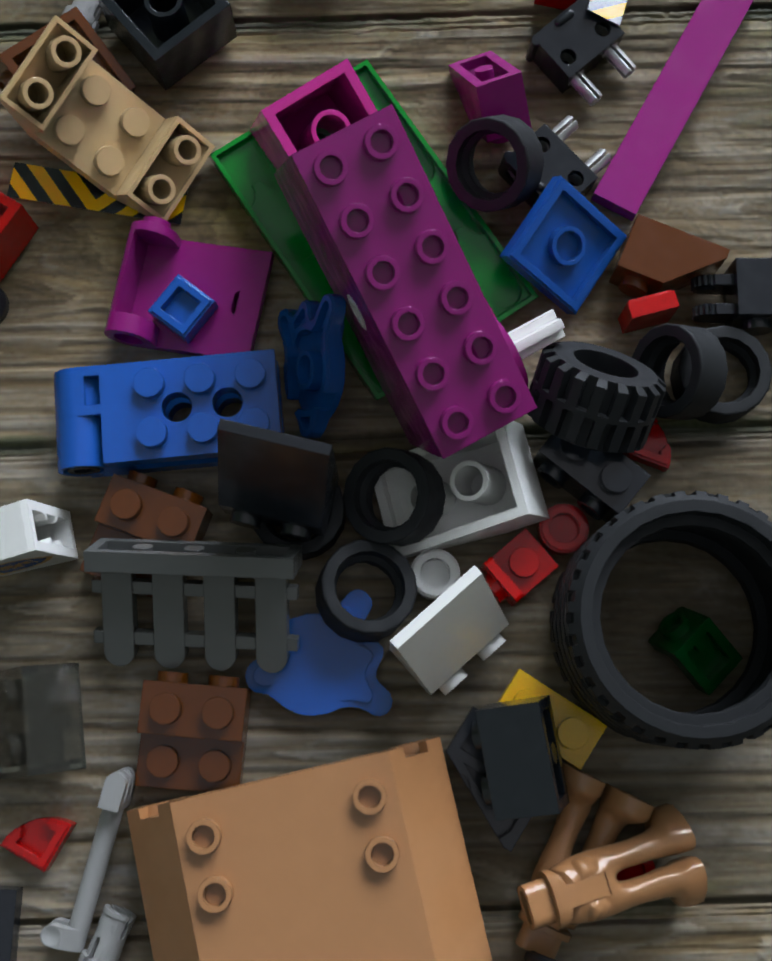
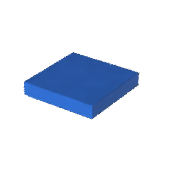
M555 176L549 181L499 257L566 314L576 315L627 238V235L562 176Z

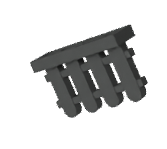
M100 538L83 551L84 572H101V576H95L91 580L92 592L102 593L103 627L98 626L94 630V643H104L105 657L113 665L125 666L129 664L137 655L139 645H154V654L157 662L165 668H176L187 657L189 647H204L208 665L215 670L224 671L233 666L238 658L239 649L256 650V660L262 670L276 673L285 667L290 651H298L300 647V635L290 634L289 600H298L299 584H290L289 579L294 580L302 566V545ZM136 574H152V578H136ZM187 576H203V580H187ZM238 578H255V582H238ZM137 594L153 596L154 629L138 628ZM187 596L204 597V631L188 630ZM238 598L255 599L256 633L239 632Z

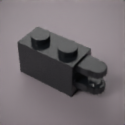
M735 258L724 274H703L691 279V292L702 295H723L724 303H704L692 308V320L694 322L725 323V326L742 329L752 336L765 335L772 331V258Z

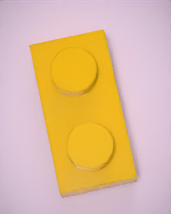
M517 669L497 703L549 695L561 759L576 769L581 770L607 726L521 669Z

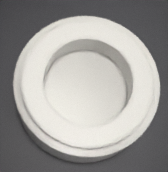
M442 549L421 552L411 565L416 576L417 593L426 599L436 600L460 578V567L457 560L449 552Z

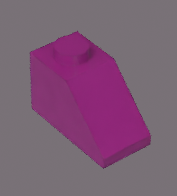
M492 51L448 65L450 75L469 121L503 114L519 118L531 127L523 77L520 70ZM490 134L483 137L487 143L499 144L508 142L505 137L498 134Z

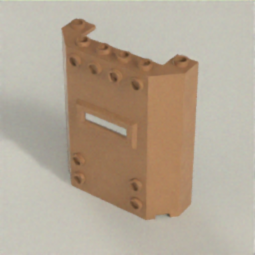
M439 736L197 795H186L143 805L126 811L154 961H492Z

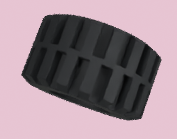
M554 342L542 350L529 389L537 408L527 414L549 433L574 445L601 452L632 453L641 450L646 444L665 395L666 384L649 367L615 350L584 342Z

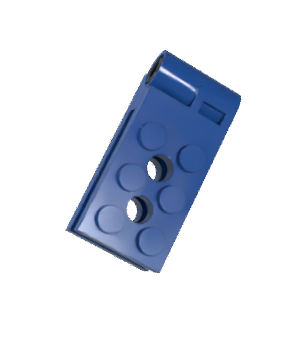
M274 349L62 369L54 373L58 473L61 475L97 478L113 476V474L128 475L129 470L150 473L218 466L217 429L220 418L285 433L280 367L278 361H276ZM232 403L242 404L240 411L234 416H221L222 410L227 405ZM187 407L192 408L190 415L186 419L179 422L172 421L173 416L178 410Z

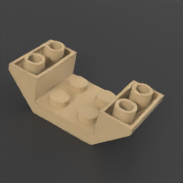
M55 15L0 94V103L32 139L105 194L145 216H156L167 221L215 146L179 116L167 119L162 117L96 63L93 57L98 49Z

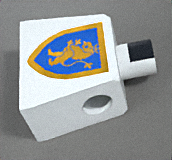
M30 499L20 500L0 507V577L79 559L70 511Z

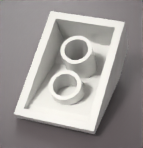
M512 421L445 459L418 447L409 450L433 463L441 475L446 495L444 510L434 531L420 542L406 546H391L405 558L417 556L421 552L445 549L505 534L549 519L523 425ZM390 468L380 476L374 489L383 524L389 527H396L402 525L411 516L416 506L418 492L415 479L410 472L404 468Z
M474 565L390 640L389 650L429 695H432L439 688L446 696L468 676L461 667L476 654L484 661L506 641L500 632L509 623L483 574Z

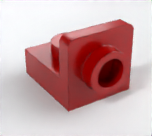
M525 528L495 555L488 558L479 570L485 575L484 578L497 602L501 603L506 599L513 606L559 565Z

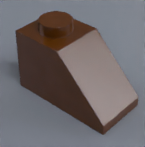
M638 214L627 235L609 283L618 286L622 293L633 298H640L670 289L671 291H676L691 285L693 277L703 274L714 275L727 259L730 249Z

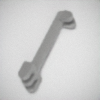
M123 767L109 774L105 779L97 806L102 811L71 918H55L42 929L40 939L47 947L80 953L84 950L123 811L131 804L135 790L136 770L132 767Z

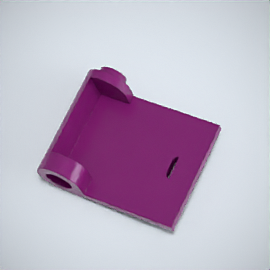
M144 216L142 220L131 223L104 334L116 342L129 346L193 356L253 351L275 256L273 252L181 240L179 235L171 229V224L168 221L156 216ZM178 274L215 300L219 306L189 344L154 319L148 312L150 307ZM237 297H238V302H237V306H236V311H235V314H234V308H235V304H236V299H237Z

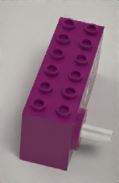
M393 104L290 155L275 172L274 176L333 293L344 297L346 302L345 316L409 443L445 459L536 409L537 406L528 389V377L522 359L565 337L566 335L563 331V328H565L561 318H557L554 310L551 309L507 333L502 324L493 316Z

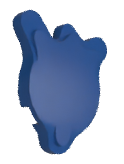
M326 294L322 297L320 304L318 301L305 300L300 304L298 310L283 309L278 316V329L284 346V384L286 396L289 400H299L302 409H297L294 414L298 420L299 431L305 438H320L323 435L329 419L339 405L343 393L345 354L342 336L346 302L340 294Z
M360 589L349 592L340 602L341 606L352 616L366 620L372 609L370 596ZM320 613L304 614L289 619L290 634L300 635V647L298 651H290L289 659L281 671L276 673L266 672L259 667L257 660L250 663L246 670V683L252 691L269 695L284 708L297 714L316 716L329 714L340 708L354 707L365 710L374 716H383L392 707L393 700L391 694L376 678L377 669L383 657V647L378 642L357 643L338 636L324 623Z

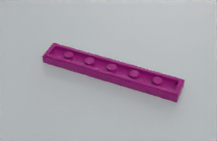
M754 0L700 1L591 198L592 201L633 221Z

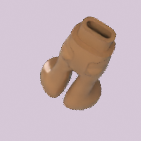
M563 763L570 802L557 815L551 835L539 857L529 882L536 880L535 876L538 871L549 870V868L571 856L578 834L591 812V807L599 798V806L582 851L613 844L627 824L646 823L651 818L655 807L621 789ZM521 909L518 917L523 921L515 944L527 951L533 950L551 959H555L562 941L569 943L572 935L568 929L575 930L578 924L568 925L561 930H556L551 925L532 931L528 927Z
M666 803L654 808L651 818L644 823V832L613 844L574 854L549 868V870L538 871L535 876L536 880L519 885L517 888L518 897L525 921L530 930L533 931L551 925L556 930H561L568 925L599 921L632 907L664 898H670L679 907H692L704 902L707 894V874L702 861L694 856L675 858L667 862L665 866H660L643 875L619 881L617 879V874L624 869L694 849L696 847V838L684 816L671 804Z

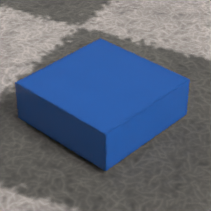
M178 274L150 307L148 312L154 319L189 344L219 306L215 300Z

